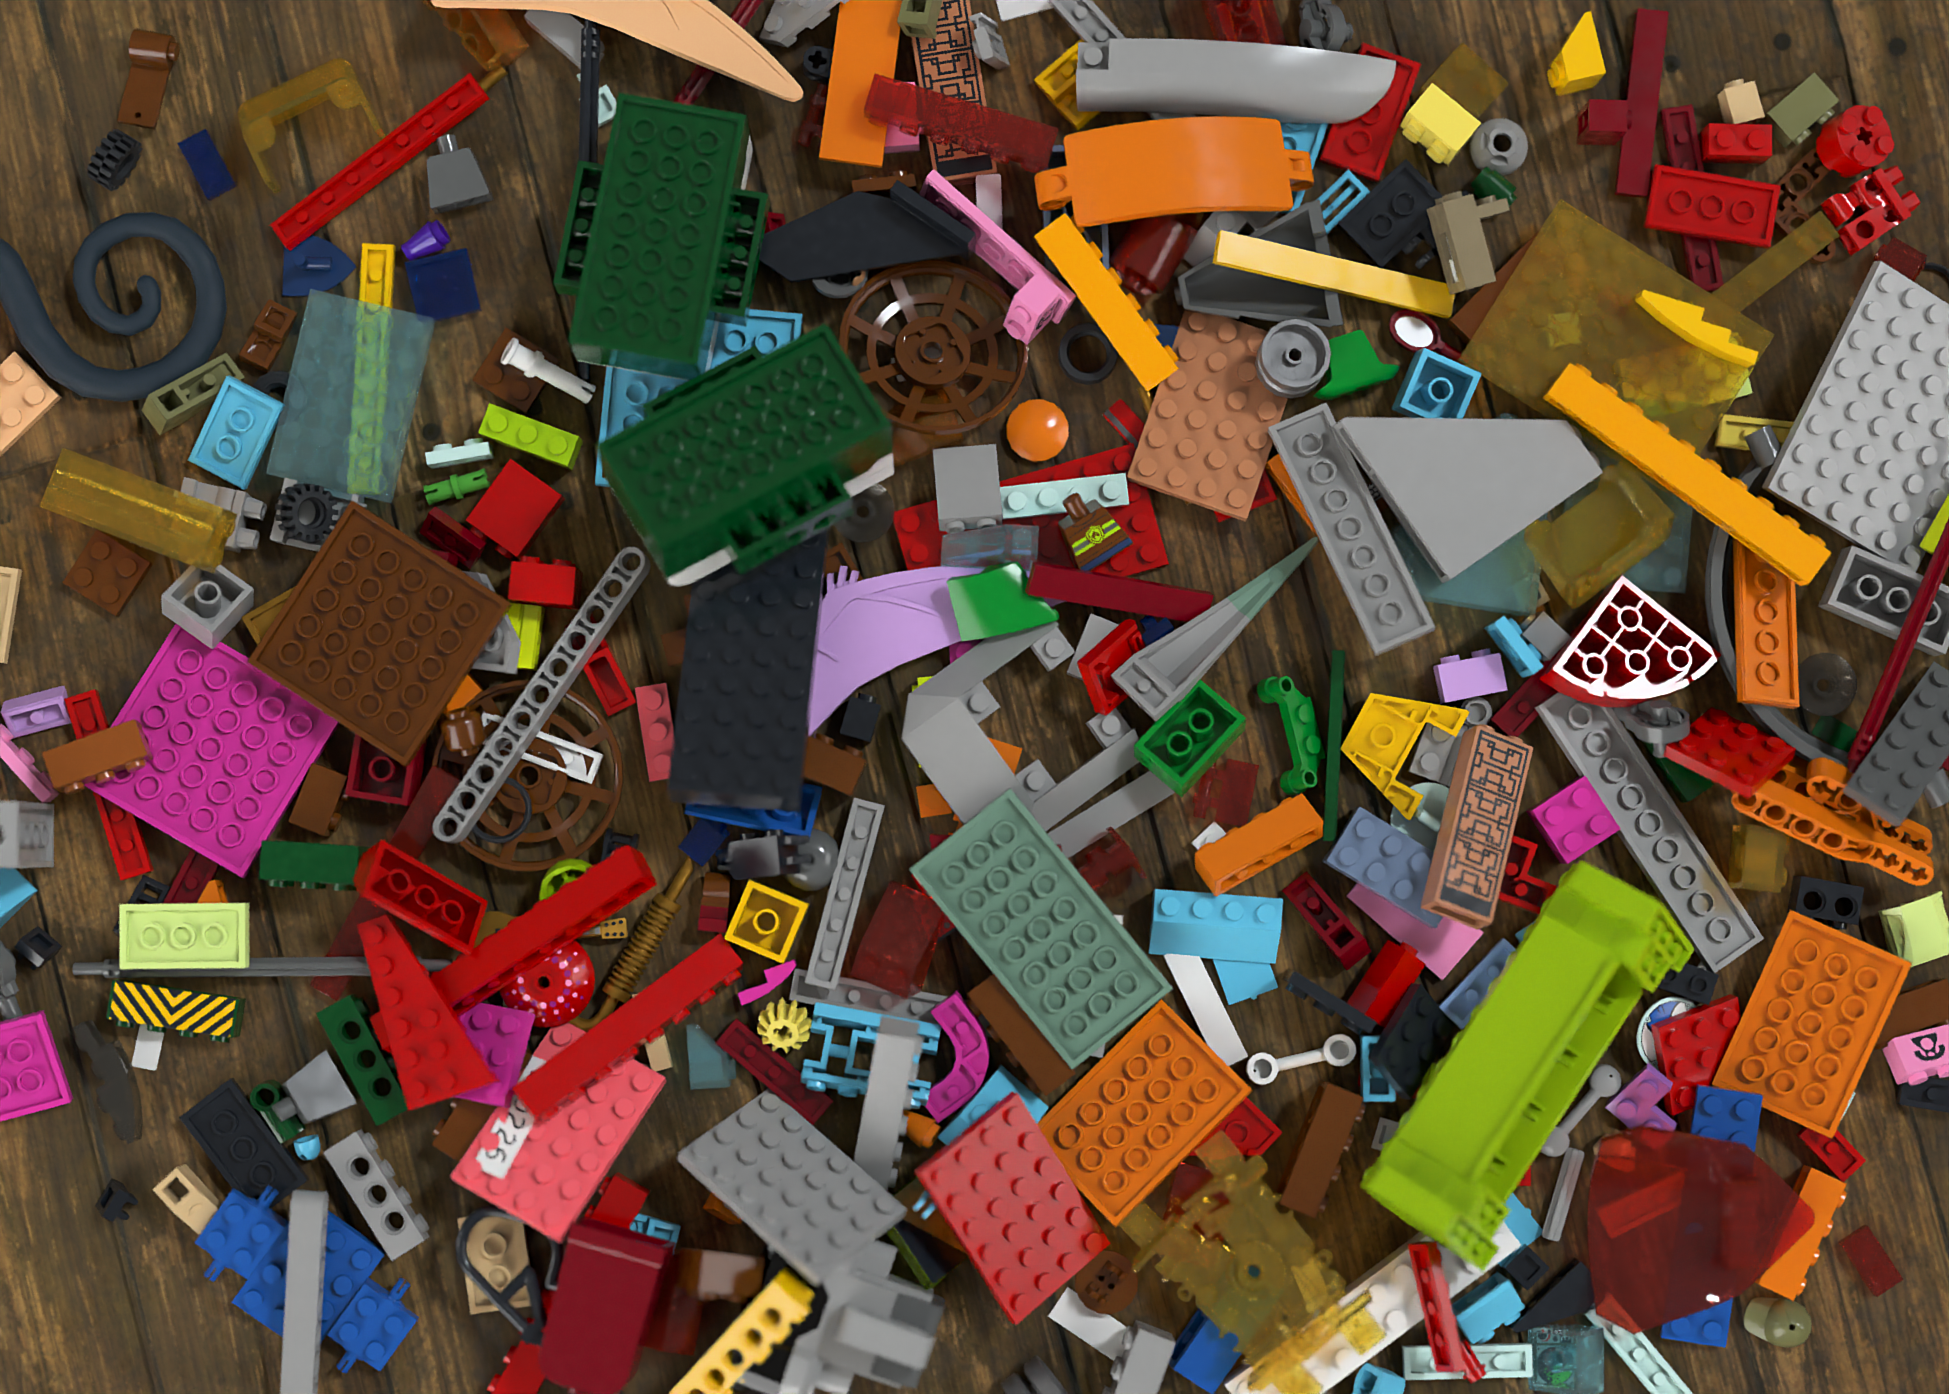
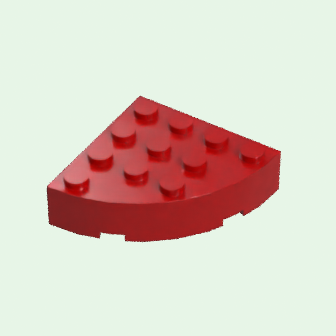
M1621 575L1607 586L1573 632L1571 638L1564 644L1539 679L1558 692L1584 703L1603 707L1627 708L1647 700H1661L1675 694L1706 673L1721 654Z

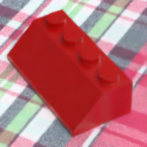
M380 840L362 853L353 878L361 896L468 956L472 953L488 904L487 900L383 840Z

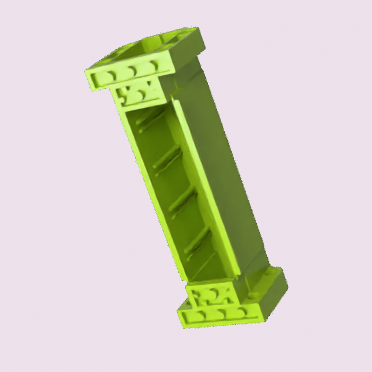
M1578 861L1577 864L1573 863L1569 871L1564 872L1561 876L1558 887L1553 895L1543 903L1541 913L1534 924L1529 925L1525 930L1523 940L1518 948L1508 956L1506 966L1499 977H1496L1490 983L1488 993L1481 1004H1478L1472 1010L1469 1022L1464 1030L1455 1036L1452 1048L1446 1057L1437 1063L1435 1073L1428 1084L1419 1090L1417 1101L1411 1110L1402 1116L1399 1128L1393 1137L1384 1143L1381 1155L1376 1163L1365 1172L1360 1187L1407 1224L1484 1272L1499 1249L1491 1239L1510 1212V1209L1504 1203H1506L1643 994L1641 990L1644 988L1653 993L1668 969L1671 968L1680 973L1695 950L1662 903L1583 861Z

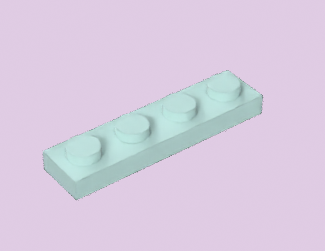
M1126 473L1000 487L1003 520L1068 513L1062 501L1074 493H1079L1085 504L1096 499L1104 508L1129 506Z
M1469 1344L1479 1362L1486 1365L1484 1370L1487 1374L1482 1378L1533 1377L1532 1344ZM1430 1345L1402 1346L1403 1378L1405 1380L1464 1379L1462 1377L1464 1375L1463 1370L1456 1373L1436 1372Z

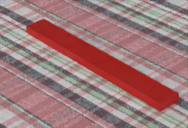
M468 73L270 224L271 228L284 246L291 251L490 98L472 74Z

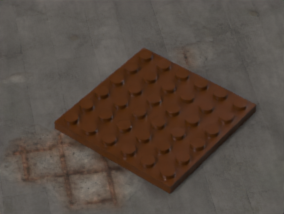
M352 500L247 662L401 764L409 766L513 604Z

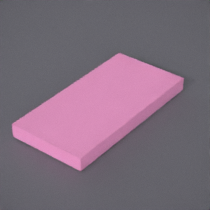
M1358 883L1346 895L1350 901L1399 944L1403 941L1419 951L1416 957L1426 964L1425 967L1440 980L1447 976L1484 933L1480 929H1474L1446 917L1441 919L1437 928H1430Z

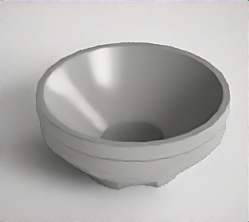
M1496 118L1483 123L1475 131L1470 142V153L1475 165L1481 171L1486 166L1492 171L1496 169L1502 176L1516 171L1525 160L1528 150V142L1523 130L1513 121L1504 118ZM1495 136H1507L1511 142L1510 149L1506 152L1497 151L1493 146Z

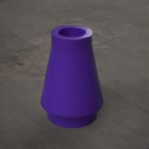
M438 220L432 223L428 221L406 243L402 244L401 248L405 256L410 261H413L416 258L445 249V245L451 240L446 229Z

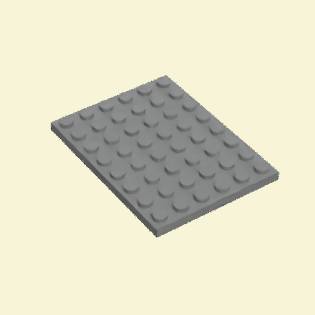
M1874 261L1762 488L1869 553L1913 572L1917 571L1926 553L1919 545L1949 494V304L1884 262Z

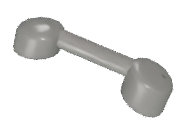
M1598 1064L1594 1067L1587 1079L1590 1090L1559 1126L1556 1125L1540 1150L1543 1154L1556 1157L1565 1153L1570 1142L1568 1134L1600 1097H1610L1619 1091L1621 1077L1615 1068L1608 1064Z

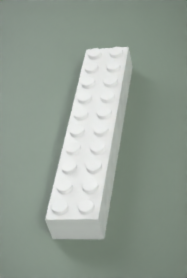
M1504 1221L1491 1239L1499 1249L1484 1272L1438 1244L1442 1255L1445 1280L1449 1286L1450 1299L1521 1246ZM1419 1232L1223 1379V1383L1230 1394H1323L1424 1319L1408 1244L1417 1241L1434 1240Z

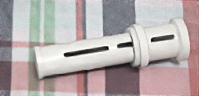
M516 338L510 340L500 360V363L504 365L509 363L524 371L525 376L529 378L536 376L576 397L585 404L593 396L590 392H594L596 388L595 385H591L545 360L542 352L538 350L533 352L520 345L519 340Z

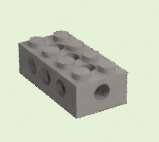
M19 801L0 802V868L54 867V804Z

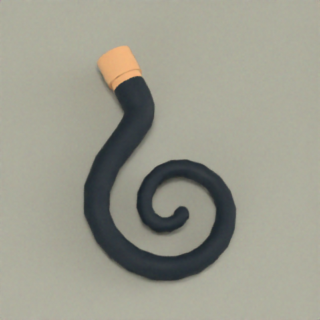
M154 212L125 213L101 223L83 240L74 258L72 280L78 301L89 318L109 333L132 336L152 327L161 312V291L157 281L152 276L143 275L136 282L137 289L142 296V305L139 310L130 315L118 314L111 310L100 297L95 283L96 268L102 255L114 245L131 237H151L162 240L176 251L191 271L196 287L197 307L192 326L181 343L158 361L142 367L124 370L95 366L70 348L52 325L35 284L19 253L9 243L0 238V302L20 343L50 378L82 397L126 402L147 398L152 392L207 363L222 335L227 311L225 283L215 255L201 236L180 220Z

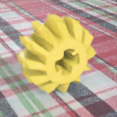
M783 997L779 1000L778 1005L770 1001L767 1004L766 1010H762L759 1014L758 1034L762 1035L763 1045L772 1043L773 1052L778 1047L783 1048L786 1054L790 1051V1047L799 1050L802 1047V1043L807 1042L810 1037L811 1017H807L806 1007L797 1008L796 999L791 1004H786Z

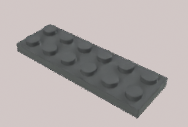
M1936 662L1932 663L1842 791L1897 828L1902 824L1949 755V670Z

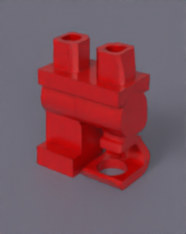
M1897 165L1884 170L1879 168L1849 186L1850 193L1835 194L1820 204L1835 228L1850 219L1856 207H1861L1865 213L1835 232L1850 256L1912 215L1911 212L1920 204V200L1912 190L1899 196L1894 188L1896 184L1904 180L1903 174Z

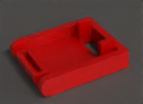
M1133 619L1124 620L1077 662L1096 713L1107 716L1129 696L1112 680L1111 675L1133 654L1145 648L1139 630H1136L1137 624Z

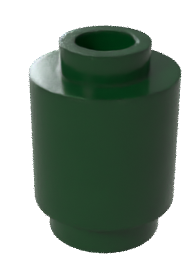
M1487 166L1470 184L1475 190L1474 194L1480 199L1495 195L1496 201L1507 198L1509 207L1517 199V196L1513 194L1517 188L1496 169L1492 171Z

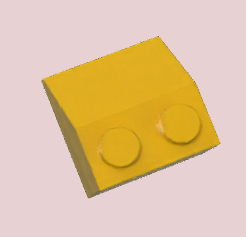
M1591 11L1584 13L1551 63V69H1548L1549 84L1551 88L1555 87L1557 96L1594 88L1606 73Z

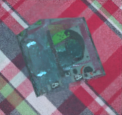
M1544 1324L1528 1329V1343L1532 1344L1533 1377H1528L1529 1390L1559 1394H1598L1604 1392V1327L1578 1324Z

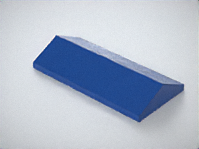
M803 784L801 812L686 803L684 814L761 831L784 830V835H809L810 840L823 787Z

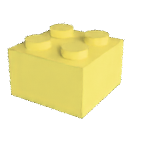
M1431 83L1407 112L1399 126L1404 129L1402 133L1407 139L1413 143H1421L1428 149L1426 152L1434 161L1438 163L1443 161L1448 166L1472 137L1481 122L1435 84Z

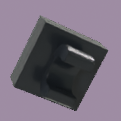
M37 926L20 938L14 948L19 951L18 958L20 960L24 957L28 958L33 963L31 969L35 970L57 955L62 946Z
M112 1178L95 1206L103 1218L113 1222L116 1216L120 1219L128 1220L130 1216L125 1210L121 1209L122 1206L127 1202L137 1205L138 1201L132 1193L128 1192L122 1182Z

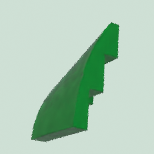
M1018 561L988 565L981 573L951 577L946 581L961 641L992 637L1039 626L1058 620L1060 618L1059 613L1056 609L1052 610L1043 597L1028 595L1025 592L1028 576Z

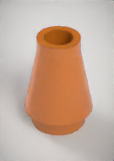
M903 1108L902 1116L908 1117L905 1134L919 1148L924 1146L929 1149L938 1137L941 1127L936 1124V1120Z

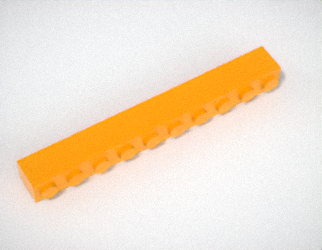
M1569 363L1564 367L1542 397L1544 400L1795 583L1804 586L1811 582L1831 554L1829 550L1824 548L1826 543L1816 535L1810 534L1808 536L1798 529L1800 524L1787 515L1780 516L1772 510L1774 505L1761 496L1754 497L1746 491L1748 487L1741 480L1735 477L1730 479L1721 473L1722 468L1715 461L1709 458L1702 459L1694 453L1696 449L1690 443L1683 439L1677 441L1669 435L1670 430L1664 424L1657 420L1651 422L1642 415L1644 411L1638 405L1630 401L1625 403L1616 396L1618 392L1612 386L1604 382L1599 384L1592 379V373L1587 368L1578 363L1575 366Z

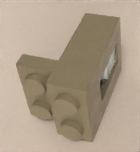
M1458 191L1436 199V205L1427 209L1449 294H1455L1496 281L1480 221L1509 211L1507 198L1496 201L1495 195L1475 201L1473 194L1463 196L1462 192Z

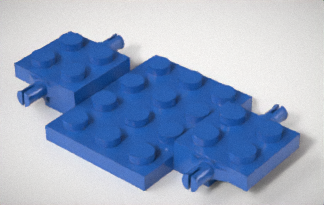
M267 1185L258 1200L248 1198L234 1188L194 1242L210 1253L214 1259L206 1272H204V1276L208 1278L216 1268V1271L209 1279L215 1282L219 1274L226 1267L233 1269L246 1278V1283L232 1303L283 1338L290 1222L269 1208L271 1202L279 1194L274 1189L268 1199L266 1198L272 1190V1186ZM328 1211L320 1344L328 1335L344 1347L347 1352L339 1363L336 1364V1367L340 1370L348 1360V1363L342 1370L343 1373L347 1374L357 1359L367 1362L380 1372L419 1318L408 1310L400 1300L411 1285L406 1281L401 1290L398 1291L405 1279L399 1278L389 1292L370 1279V1274L384 1257L386 1251Z

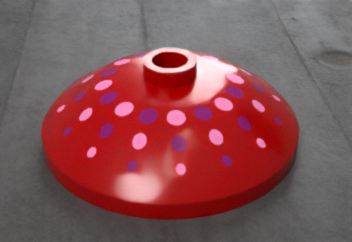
M573 940L500 989L501 996L508 1008L535 1014L533 1026L556 1027L576 1018L591 1000L595 987L593 963L586 950L576 940ZM541 976L549 978L550 985L548 987L540 986L539 978Z

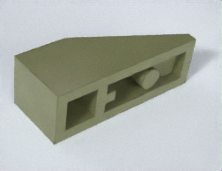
M226 352L149 394L141 411L158 434L162 435L186 422L214 402L226 376L230 375L240 381H243L245 377Z

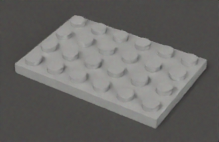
M769 1088L680 1151L677 1159L816 1286L903 1219L907 1211L906 1207Z

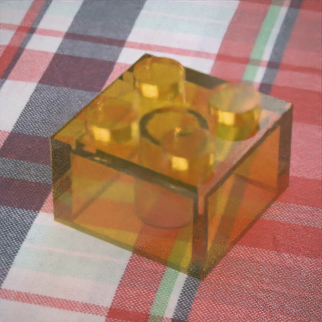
M1749 824L1733 825L1727 882L1730 888L1781 893V887L1785 886L1787 880V869L1783 868L1784 855L1789 853L1790 837L1773 827Z

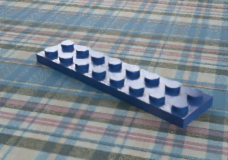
M1697 1084L1660 1336L1665 1339L1726 1348L1763 1095Z

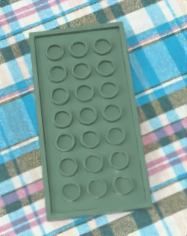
M1011 788L1007 789L910 868V871L1071 1069H1074L1173 989Z

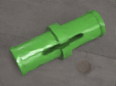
M485 468L462 476L457 474L451 475L450 479L428 486L425 485L423 489L427 493L425 496L428 504L433 505V503L454 497L458 500L464 498V494L489 488L490 482L487 480L488 475Z

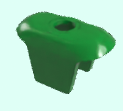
M1356 330L1329 339L1331 357L1329 367L1325 372L1327 384L1314 394L1313 397L1329 401L1385 383L1395 377L1400 366L1381 363L1363 330Z

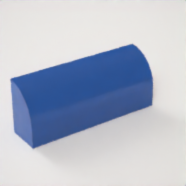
M1236 1254L1176 1340L1168 1364L1175 1371L1210 1394H1214L1281 1297L1285 1288L1256 1266Z

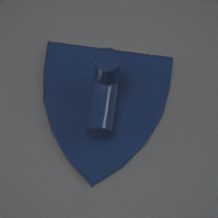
M310 235L291 251L284 246L282 296H311L328 291L343 282L357 267L346 253L334 244L317 236Z

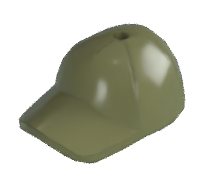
M1754 1297L1748 1302L1744 1312L1743 1324L1745 1329L1775 1346L1784 1348L1797 1347L1803 1344L1811 1333L1812 1321L1806 1308L1789 1299ZM1791 1324L1794 1325L1793 1329H1789Z

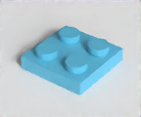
M1502 616L1484 627L1522 678L1533 675L1544 667L1539 661L1542 659L1541 654L1531 643L1527 645L1520 636L1523 632L1512 618L1507 620L1505 616Z

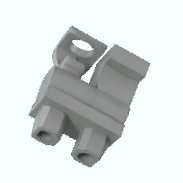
M184 477L177 504L183 510L178 509L172 532L173 539L184 544L204 539V545L207 547L230 550L240 553L241 549H257L259 532L246 529L248 518L263 521L267 508L264 502L252 498L245 491L218 487ZM187 512L210 516V520L208 523L196 521Z

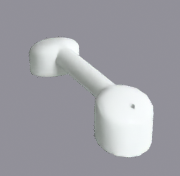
M1336 1034L1325 1041L1323 1048L1278 1059H1274L1267 1053H1257L1248 1060L1246 1074L1253 1083L1266 1085L1276 1078L1279 1071L1325 1060L1333 1066H1344L1354 1059L1356 1046L1348 1036Z

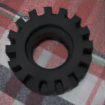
M114 129L113 132L110 131L107 134V138L101 140L100 147H96L95 155L91 156L90 161L92 163L88 165L87 169L89 171L87 175L90 179L110 191L119 189V186L125 183V179L131 176V170L137 166L135 163L140 159L141 155L139 153L142 152V144L119 129Z
M297 483L293 484L294 487H287L285 489L287 494H280L278 497L279 500L283 501L282 504L275 505V510H280V514L275 515L276 521H282L278 525L280 530L286 531L285 535L308 542L324 539L323 534L330 535L332 530L329 526L337 524V521L333 520L332 516L338 515V510L332 508V506L337 505L336 499L329 498L333 494L328 490H324L325 487L315 484ZM309 500L315 506V517L310 524L304 525L298 518V509L303 501Z

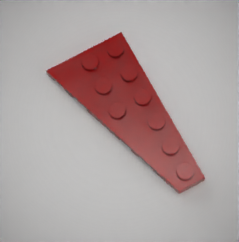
M383 915L357 924L408 1110H415L501 1082L495 1072H492L483 1058L485 1057L480 1049L476 1048L466 1033V1028L441 990L436 988L428 976L430 973L424 964H420L411 950V944L391 915Z

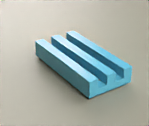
M1349 169L1317 199L1320 200L1322 205L1347 180L1352 183L1322 212L1325 220L1356 189L1360 191L1325 226L1327 234L1370 193Z

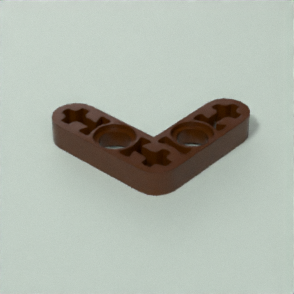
M1815 147L1776 183V185H1781L1782 188L1779 197L1783 193L1788 197L1779 205L1782 211L1779 209L1776 211L1774 227L1809 262L1819 265L1833 257L1836 250L1835 242L1797 204L1830 171L1822 165L1811 174L1806 170L1815 162V157H1819ZM1792 175L1803 177L1805 180L1803 191H1795L1790 187L1789 180ZM1792 219H1800L1804 222L1806 229L1803 235H1795L1791 232L1789 225ZM1813 232L1815 236L1811 240L1816 245L1825 244L1826 247L1823 251L1826 256L1822 253L1817 256L1814 253L1816 246L1811 241L1804 244L1802 240L1806 239Z

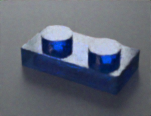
M206 129L178 143L209 201L237 187L212 137Z

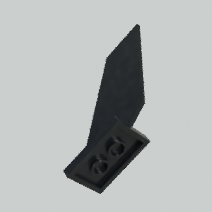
M897 180L890 189L891 198L856 191L764 234L759 261L791 283L960 255L969 261L976 252V233Z

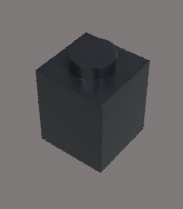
M859 693L857 698L850 696L840 734L871 743L882 707L879 704H875L877 698L863 693Z

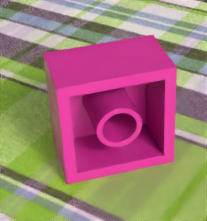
M1578 776L1526 810L1560 864L1570 863L1621 829L1586 776Z

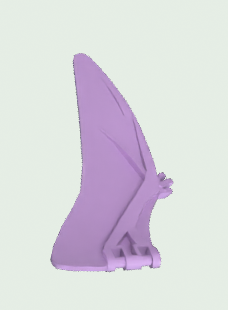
M988 565L929 567L890 573L858 582L859 571L852 570L850 579L846 581L848 566H840L837 583H835L834 573L827 574V593L823 596L809 736L813 735L828 717L860 686L904 663L960 642L961 637L946 581L951 577L981 573ZM1023 567L1029 577L1031 568ZM1043 597L1050 607L1065 602Z

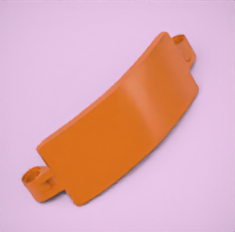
M1258 117L1171 118L1121 124L1069 134L1063 140L1066 166L1042 171L1034 176L1038 208L1044 211L1057 210L1072 201L1074 222L1077 227H1090L1131 219L1192 212L1289 211L1293 207L1291 191H1303L1314 186L1310 153L1285 149L1280 121Z

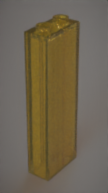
M65 448L61 451L39 506L213 574L223 560V550L228 538L235 530V520L238 515L219 506Z

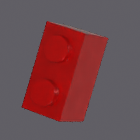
M1709 123L1701 131L1700 135L1703 163L1763 164L1772 156V125Z

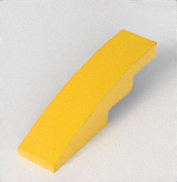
M1642 290L1636 294L1635 301L1658 322L1687 342L1716 357L1745 368L1756 363L1758 351L1728 342L1732 330L1701 321L1705 308L1647 290Z

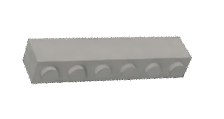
M881 1015L854 1162L888 1191V1187L895 1188L898 1169L892 1168L893 1161L900 1162L903 1143L897 1142L898 1135L905 1136L908 1117L902 1116L903 1108L910 1110L913 1090L907 1089L908 1082L915 1083L918 1063L912 1062L913 1056H920L924 1036H918L919 1022Z

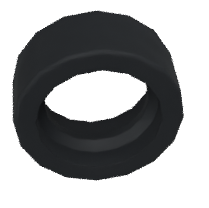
M1091 322L1077 324L1069 329L1061 339L1058 351L1059 365L1065 375L1074 382L1084 385L1096 384L1106 379L1115 368L1118 352L1099 326ZM1090 335L1097 337L1106 347V360L1102 367L1096 371H1080L1070 360V347L1081 336Z

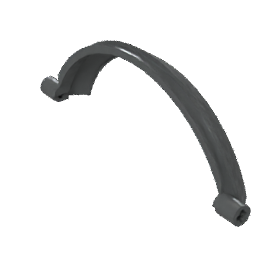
M1767 425L1744 437L1754 458L1738 479L1747 485L1748 489L1746 491L1754 497L1762 488L1782 448L1771 425ZM1715 524L1705 573V602L1714 648L1721 654L1718 659L1728 681L1737 694L1736 642L1730 624L1727 602V578L1733 541L1730 534ZM1743 703L1754 719L1772 737H1778L1796 748L1795 754L1808 762L1815 758L1824 757L1845 767L1847 766L1849 760L1846 757L1849 752L1825 744L1805 733L1786 719L1775 707ZM1939 768L1923 792L1931 809L1949 802V778L1943 768Z

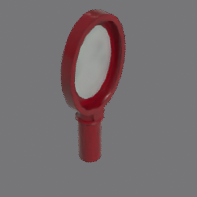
M1402 309L1394 313L1389 320V333L1393 340L1402 348L1414 353L1426 348L1464 366L1468 364L1471 357L1448 345V343L1441 341V333L1437 324L1424 313Z

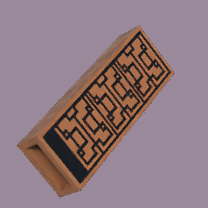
M942 0L935 30L937 32L936 39L911 37L932 170L937 171L952 186L976 183L977 175L997 174L980 62L972 45V41L976 40L973 31V22L969 18V16H972L970 1Z
M1482 724L1476 725L1463 733L1420 908L1477 930L1492 924L1533 752V747L1524 744L1522 739L1515 736H1504L1495 732L1493 727Z

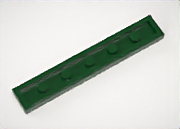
M1332 650L1330 666L1322 841L1332 842L1336 840L1345 669L1344 650Z

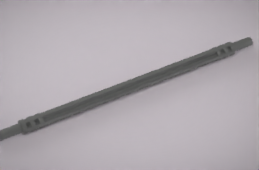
M416 956L420 964H424L428 972H438L453 962L452 959H422L421 956ZM366 957L249 958V967L120 969V959H105L104 962H75L73 964L74 975H104L105 978L371 976Z

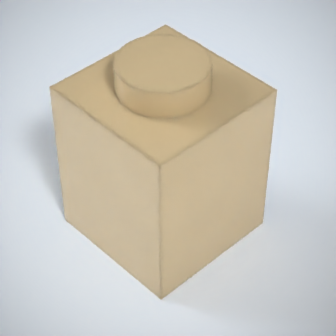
M1743 79L1729 82L1725 84V89L1717 95L1725 124H1757L1765 117L1755 81L1744 83Z

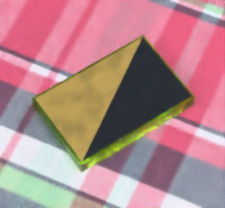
M916 1176L892 1194L895 1199L907 1208L905 1217L888 1229L887 1233L925 1290H928L963 1263L969 1256L937 1206L925 1219L921 1216L933 1201L930 1197L917 1211L913 1209V1206L925 1191V1187L918 1176Z

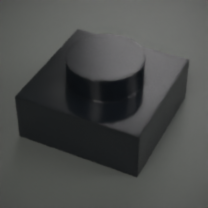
M1526 1244L1503 1266L1527 1291L1550 1268Z

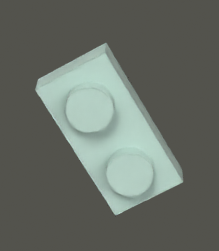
M475 438L464 441L465 446L452 448V444L433 446V451L425 452L427 465L434 469L494 458L493 447L489 442H483V438Z

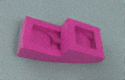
M796 959L765 969L766 983L738 992L741 1005L764 996L781 984L797 966Z

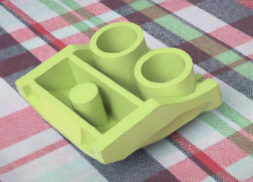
M1942 891L1932 892V894L1927 895L1925 898L1914 899L1913 902L1902 903L1898 907L1878 911L1889 953L1912 962L1911 967L1949 954V921L1944 908Z

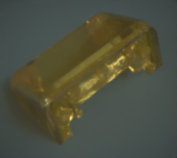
M1625 460L1616 466L1611 464L1602 471L1603 473L1599 475L1601 480L1599 481L1598 488L1550 523L1548 520L1540 521L1537 519L1524 530L1523 541L1571 609L1581 606L1659 548L1671 534L1675 514Z

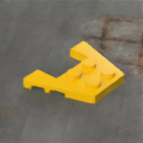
M1370 693L1343 742L1341 750L1400 813L1410 821L1424 795L1397 781L1395 777L1426 722L1456 737L1470 711Z

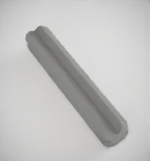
M1568 1147L1565 1152L1541 1233L1542 1237L1559 1241L1585 1156L1581 1150Z

